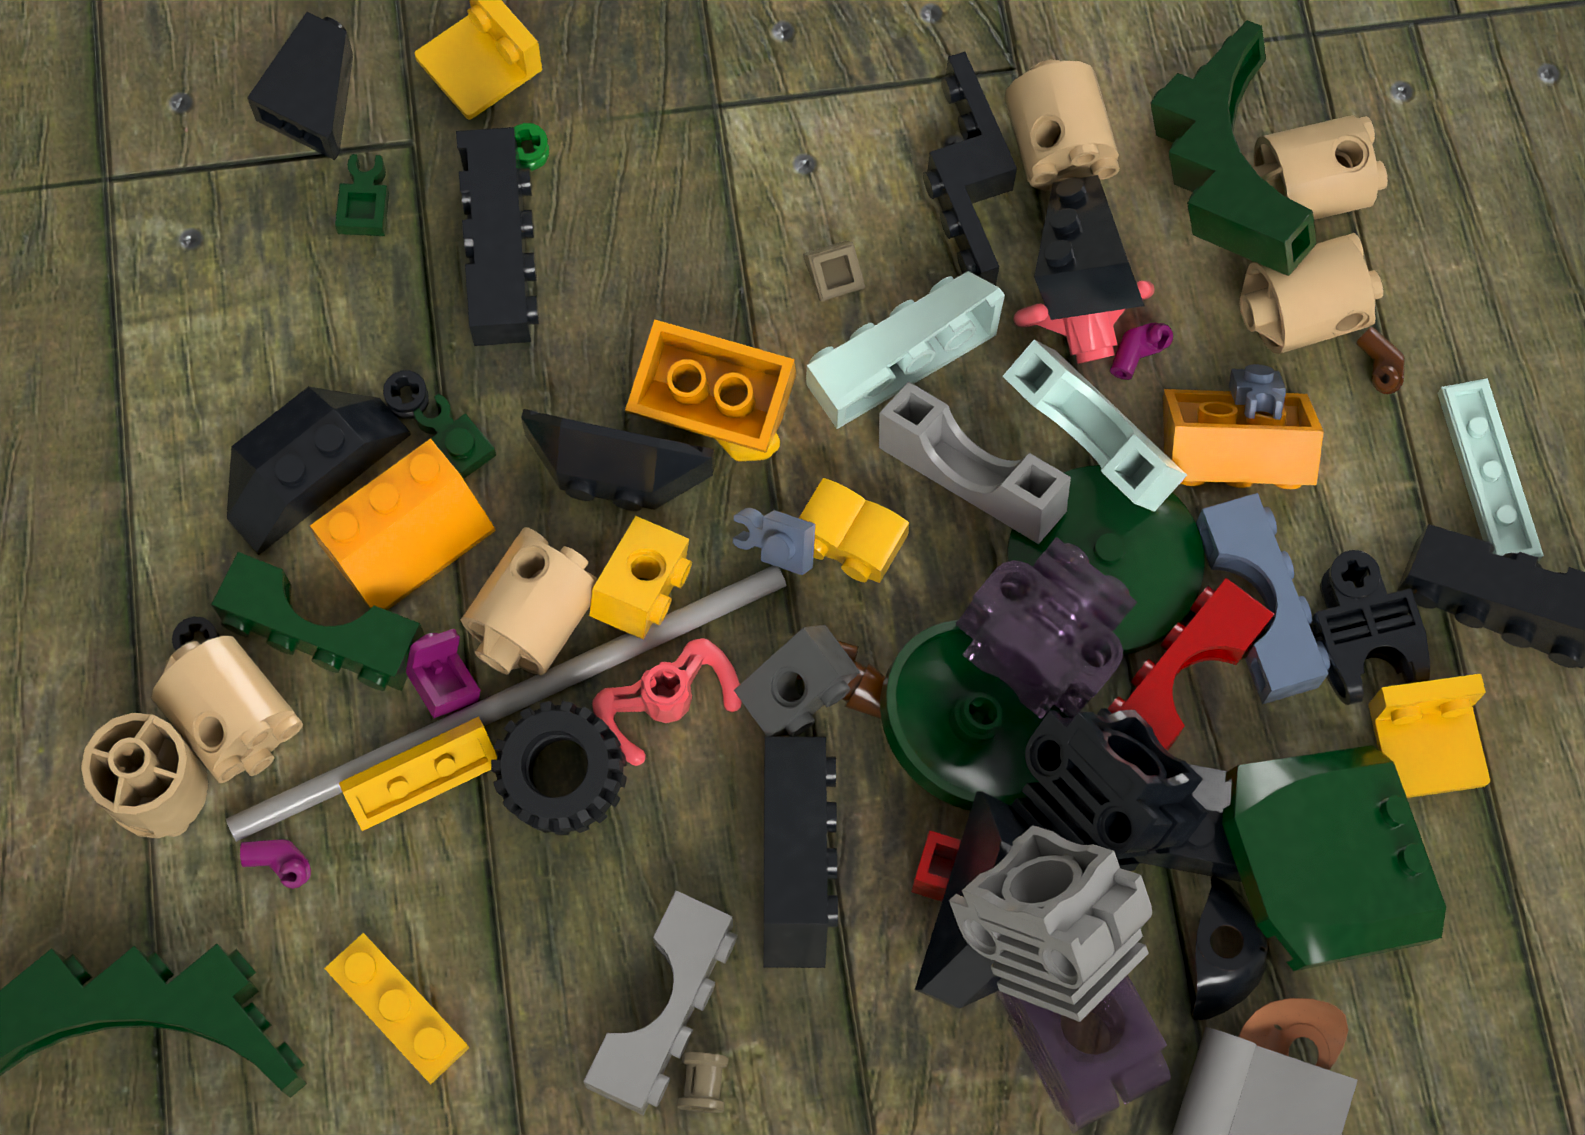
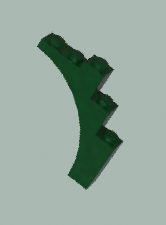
M1246 20L1233 35L1224 41L1222 48L1210 61L1198 69L1193 79L1177 73L1164 88L1158 90L1150 102L1156 136L1173 142L1168 152L1174 185L1192 192L1187 204L1193 236L1289 276L1316 245L1314 216L1311 209L1282 195L1256 173L1241 153L1233 134L1237 109L1246 88L1266 61L1262 25Z
M215 944L171 982H168L175 974L155 951L147 957L137 947L133 946L96 978L86 984L93 977L82 962L74 954L65 958L51 948L0 990V1076L29 1056L69 1038L107 1029L153 1027L190 1033L231 1049L256 1065L290 1098L307 1084L297 1072L304 1066V1063L285 1041L278 1047L265 1033L272 1024L253 1002L246 1007L243 1006L259 991L249 980L257 972L237 949L228 954L221 946Z

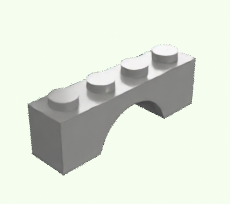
M908 382L879 413L880 449L1037 544L1043 540L1067 512L1070 476L1031 453L1023 459L1016 461L1004 460L989 454L965 435L953 418L950 408L946 403L914 384Z
M675 891L653 937L655 947L665 957L673 972L674 983L670 1000L661 1015L646 1027L629 1033L606 1034L583 1081L587 1089L643 1116L649 1104L655 1107L659 1105L670 1081V1077L663 1075L671 1056L681 1058L693 1033V1029L686 1027L694 1008L701 1011L704 1010L713 992L716 982L708 978L717 960L724 964L726 963L736 943L738 935L731 932L733 916Z

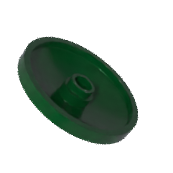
M1100 465L1085 466L1063 472L1071 477L1067 512L1043 540L1037 544L1016 530H1011L1007 547L1006 566L1010 587L1015 600L1040 619L1042 623L1039 629L1040 632L1059 645L1073 651L1094 656L1110 657L1128 655L1148 649L1165 639L1178 622L1182 623L1199 594L1203 581L1205 561L1203 542L1195 520L1187 507L1173 492L1155 512L1134 504L1101 472Z
M977 620L943 622L929 627L914 636L903 647L889 667L883 681L880 697L883 730L894 756L903 769L918 785L933 796L950 805L971 811L976 791H983L1011 806L1016 798H1026L1027 796L1022 792L1024 786L1027 783L1039 782L1031 774L1026 764L1025 751L1030 737L1049 711L1055 710L1062 718L1070 717L1072 720L1077 714L1072 695L1063 676L1033 643L1028 644L1023 641L1016 632L1009 631L1005 627Z

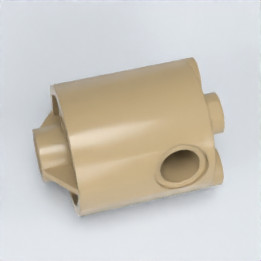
M1042 61L1015 79L1006 89L1005 101L1026 178L1032 187L1051 192L1053 182L1063 181L1072 177L1083 178L1098 175L1100 180L1113 177L1119 172L1120 168L1117 161L1119 153L1096 73L1091 65L1080 61Z
M1351 115L1261 136L1257 139L1254 147L1253 169L1282 195L1311 209L1314 220L1373 206L1378 190L1386 189L1388 182L1384 164L1381 161H1376L1372 145L1375 139L1372 121L1367 116L1357 118Z
M1355 233L1316 243L1315 247L1289 276L1259 263H1250L1246 271L1240 296V311L1247 329L1250 332L1257 331L1269 350L1274 354H1281L1374 325L1375 300L1382 298L1383 286L1378 273L1375 270H1368L1363 258L1361 241Z
M524 527L460 619L468 632L481 642L475 651L477 657L503 674L508 675L512 669L522 668L533 674H545L591 605L592 589L598 579L584 570L588 565L586 558L566 546H563L559 552L550 547L548 541L542 535L528 527Z
M233 636L216 637L202 644L193 641L177 649L166 661L163 673L153 688L151 697L219 783H225L245 770L250 776L257 775L265 770L274 760L271 752L280 743L296 735L303 726V723Z
M130 713L113 718L94 733L85 747L81 765L85 788L94 800L121 827L137 836L161 838L181 835L187 830L189 824L196 819L205 804L208 790L206 767L174 727L155 715Z

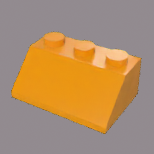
M654 319L625 412L766 453L783 419L795 381V360Z
M1164 389V453L1187 474L1180 484L1199 486L1205 482H1225L1232 487L1246 488L1252 486L1253 483L1274 484L1282 489H1298L1302 485H1317L1324 431L1308 394L1286 393L1282 417L1280 420H1275L1272 414L1262 411L1255 412V419L1247 418L1244 415L1245 405H1235L1231 391Z
M431 438L310 525L319 546L369 609L375 605L385 610L392 608L496 531L462 476Z

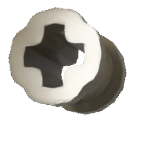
M686 1052L682 1054V1063L686 1065L684 1096L678 1098L677 1108L704 1113L724 1112L725 1103L720 1100L722 1069L728 1066L729 1057L703 1052Z

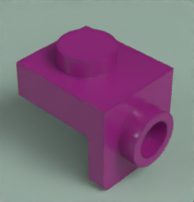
M455 629L439 634H426L410 647L406 674L433 718L471 705L479 700L481 690L457 653L460 636Z

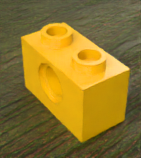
M635 516L592 589L589 616L644 640L653 623L661 625L671 604L672 598L668 595L674 586L681 588L689 575L692 561L686 559L689 538ZM638 578L648 579V581L640 580Z

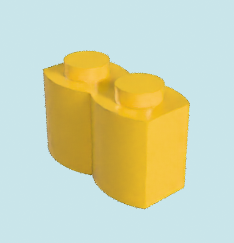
M826 478L821 480L799 519L816 524L813 558L823 560L826 556L839 561L842 564L841 569L843 572L860 582H867L870 579L880 583L909 533V522L895 512L865 500L849 488Z

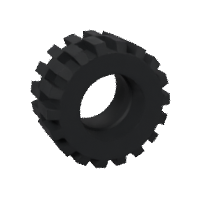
M551 701L540 703V709L533 711L528 707L521 711L522 719L516 724L510 720L503 728L508 733L504 740L497 738L494 749L498 752L497 760H491V771L497 777V781H494L493 784L496 793L502 796L504 806L521 821L545 833L553 832L557 835H569L570 831L576 830L581 833L589 830V825L595 821L600 824L608 817L605 812L612 805L616 808L621 799L618 796L620 787L625 788L627 779L623 774V767L627 766L626 757L621 751V743L617 736L592 711L585 707L579 708L571 702L562 701L561 705H554ZM561 740L574 741L587 754L588 768L583 782L575 791L563 797L551 798L543 795L537 790L533 781V766L537 756L551 743Z

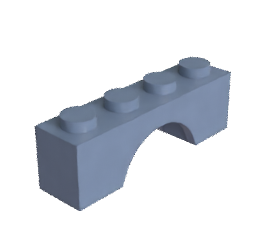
M1258 493L1203 508L1196 521V525L1199 529L1203 549L1211 570L1231 572L1246 579L1260 593L1266 608L1274 613V616L1267 625L1266 634L1253 645L1245 658L1262 705L1319 688L1328 675L1327 670L1330 668L1329 656L1324 644L1321 641L1316 642L1309 625L1312 623L1309 604L1304 596H1298L1292 579H1294V567L1291 558L1286 551H1280L1276 541L1277 525L1273 512L1269 507H1263Z

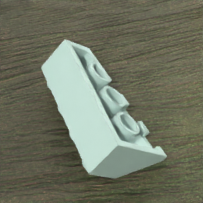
M969 271L955 279L952 276L946 277L935 284L930 290V294L916 302L907 300L901 303L890 313L889 318L877 325L873 323L865 324L851 335L850 340L835 349L832 346L826 347L816 353L807 365L806 385L836 429L896 395L908 382L915 384L996 336L1005 296L1001 289Z

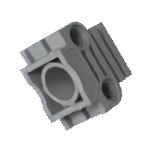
M1032 825L1023 835L1018 836L1012 842V848L999 864L986 872L980 873L962 890L964 897L956 894L949 902L964 939L979 954L995 961L990 967L993 975L1001 977L997 982L999 991L1080 1022L1149 954L1146 945L1138 941L1143 937L1140 928L1151 918L1152 906L1142 875L1121 869L1115 851L1094 844H1076L1060 837L1053 831Z

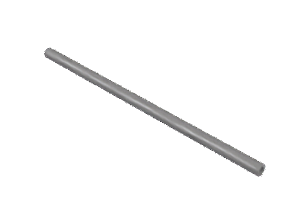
M770 566L667 614L661 625L655 623L651 625L644 640L629 633L621 635L548 669L543 675L537 674L232 815L226 818L227 825L236 842L342 793L339 782L479 716L485 727L786 587L782 572L779 567Z

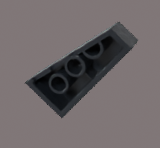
M514 127L456 131L457 149L459 150L464 170L459 171L460 192L462 194L464 215L468 217L467 220H462L465 254L466 258L470 260V263L465 264L469 328L474 346L531 342V325L539 324L537 295L529 296L528 281H537L535 253H527L526 239L534 238L532 210H524V196H532L530 167L521 168Z
M1431 524L1427 525L1415 543L1397 591L1411 588L1418 606L1429 609L1437 607L1455 615V619L1465 626L1472 628L1484 627L1501 634L1505 642L1516 647H1532L1548 654L1549 659L1560 666L1568 668L1579 667L1581 669L1585 667L1584 571L1571 567L1568 568L1567 573L1543 569L1538 563V557L1522 552L1506 553L1503 556L1494 554L1495 548L1490 542Z
M765 737L763 968H825L828 927H838V895H828L827 879H837V848H827V833H836L837 803L827 802L826 787H836V756H826V737Z

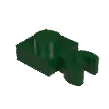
M351 154L347 165L353 184H339L335 221L338 234L385 236L389 191L387 185H379L386 175L381 155L375 156V165L367 172L359 170L360 163L357 154Z
M437 394L434 396L437 407L441 410L439 416L432 419L427 418L420 409L413 411L417 425L422 431L428 434H435L431 438L462 478L465 479L496 456L495 448L466 413L454 421L448 400L444 396Z

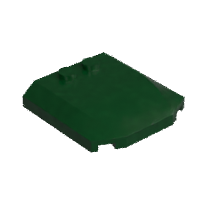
M1369 745L1242 764L1226 772L1225 782L1232 781L1230 805L1223 808L1222 825L1256 925L1267 939L1275 936L1293 958L1286 962L1293 971L1429 944L1442 938L1446 904L1394 761L1376 747Z

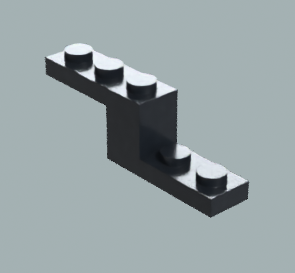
M964 51L948 57L946 75L941 78V85L947 102L949 104L955 103L959 111L958 124L964 141L931 151L929 153L928 169L923 172V180L929 197L931 199L937 198L943 210L940 212V220L945 235L948 239L955 238L960 251L957 252V259L962 274L969 271L996 286L1000 266L973 207V203L1013 191L1017 167L969 58Z

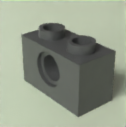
M826 625L803 627L734 691L767 737L783 735L797 737L814 724L815 719L812 715L823 705L830 707L850 692L851 689L847 684L861 672ZM798 674L802 677L805 684L803 696L797 692L795 686Z

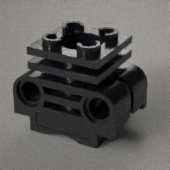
M1101 708L1097 715L1094 712H1078L1073 720L1070 717L1062 718L1055 710L1049 711L1030 737L1025 751L1027 767L1039 782L1027 783L1022 789V792L1027 797L1016 798L1011 804L1015 812L1025 821L1028 829L1033 825L1053 831L1060 837L1076 844H1094L1115 851L1120 868L1127 871H1134L1139 865L1135 857L1146 856L1149 850L1173 848L1184 844L1209 813L1192 795L1203 778L1186 761L1170 754L1160 744L1152 727L1135 710H1120L1112 714L1107 708Z

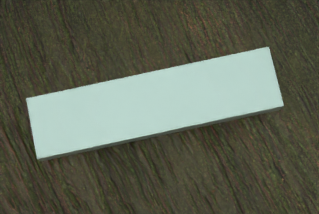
M1488 378L1441 387L1437 394L1483 541L1493 544L1495 548L1494 554L1503 556L1506 553L1522 552L1538 557L1539 561L1544 555Z

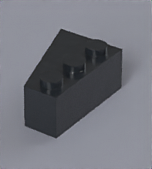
M1098 175L1083 178L1072 177L1063 181L1053 182L1034 274L1051 320L1144 306Z

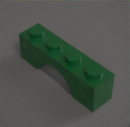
M237 552L211 604L222 620L221 625L224 628L244 637H248L250 632L266 637V643L269 646L289 655H293L295 650L313 656L311 659L313 663L328 671L339 673L342 667L359 674L357 679L360 682L376 690L385 691L386 687L389 686L402 691L408 678L406 668L410 647L425 635L420 623L375 605L358 619L344 625L322 626L311 623L300 617L293 610L291 602L292 585L283 569Z

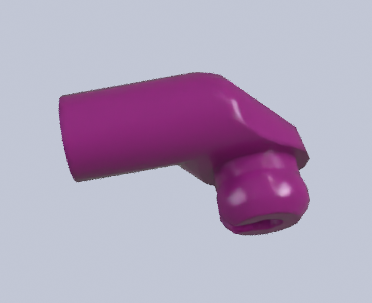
M1155 322L1126 331L1122 336L1110 368L1111 374L1124 380L1132 379L1139 359L1160 353L1171 345L1174 337L1172 329L1165 323Z
M278 839L241 842L240 860L242 867L270 866L281 879L280 882L283 886L292 889L299 888L309 880L311 876L309 860L291 841Z

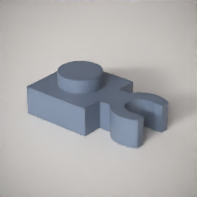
M1259 364L1248 365L1245 369H1231L1229 388L1235 405H1245L1244 415L1247 418L1255 419V412L1262 411L1272 414L1273 419L1280 420L1286 394V387L1280 372L1274 371L1269 366Z
M745 508L734 515V521L744 524L749 532L743 531L733 538L735 546L744 550L751 549L754 546L761 548L762 562L800 575L813 568L816 524L775 510L763 516L756 509Z

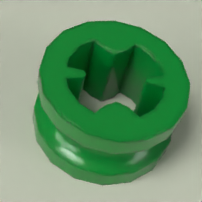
M533 123L516 125L514 131L521 168L530 167V171L539 169L546 163L549 157L548 138L545 131ZM531 140L534 152L524 154L521 142Z

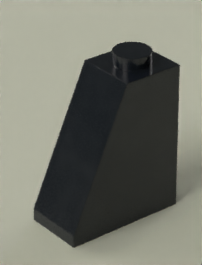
M306 12L247 97L257 122L333 160L340 153L353 62V51L347 31L339 22L330 17L321 19Z

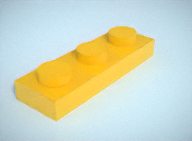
M478 716L339 782V785L361 830L364 831L490 771L491 760H497L498 756Z
M364 933L324 968L430 1085L469 1049V1046Z

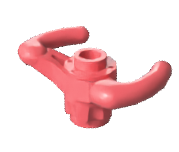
M1150 281L1137 282L1142 300L1149 299L1154 294V285ZM1041 303L1018 310L1014 314L1013 320L1018 327L1025 328L1038 325L1066 336L1070 356L1075 355L1077 364L1115 355L1113 346L1117 345L1113 325L1125 309L1051 320L1048 308Z
M700 638L688 642L675 662H660L659 665L651 670H646L641 680L635 684L624 687L604 688L593 699V713L602 719L617 736L621 743V751L625 755L626 761L631 765L639 766L644 763L645 752L623 735L614 721V715L617 712H646L653 720L663 723L680 720L689 711L692 700L690 685L702 665H710L717 674L722 687L725 709L729 712H735L741 708L742 701L734 691L740 685L734 666L724 652L710 640Z

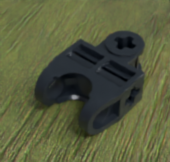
M1349 550L1341 553L1321 579L1320 590L1327 609L1317 611L1312 616V623L1309 624L1316 642L1321 641L1327 650L1330 668L1327 670L1328 675L1326 678L1337 697L1345 705L1363 701L1364 690L1361 675L1365 673L1364 661L1369 658H1379L1387 661L1392 665L1397 674L1402 673L1406 684L1429 681L1430 658L1427 636L1411 588L1387 594L1380 568L1372 556L1359 550ZM1344 574L1348 581H1343L1342 576ZM1352 581H1357L1358 586L1356 588Z

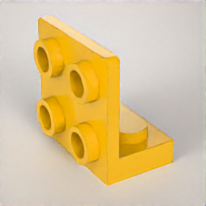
M469 0L471 8L467 10L468 16L415 51L416 61L468 120L473 119L543 70L538 41L502 0Z
M1481 673L1382 687L1369 702L1368 706L1378 750L1394 761L1407 798L1481 788L1490 783L1473 711V706L1486 693Z

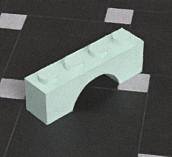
M1033 340L1003 375L1030 404L1056 422L1078 441L1098 462L1101 472L1134 504L1155 512L1187 476L1182 469L1056 350Z

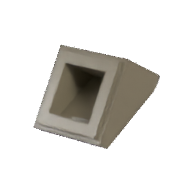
M843 241L803 254L819 301L865 288L853 242Z

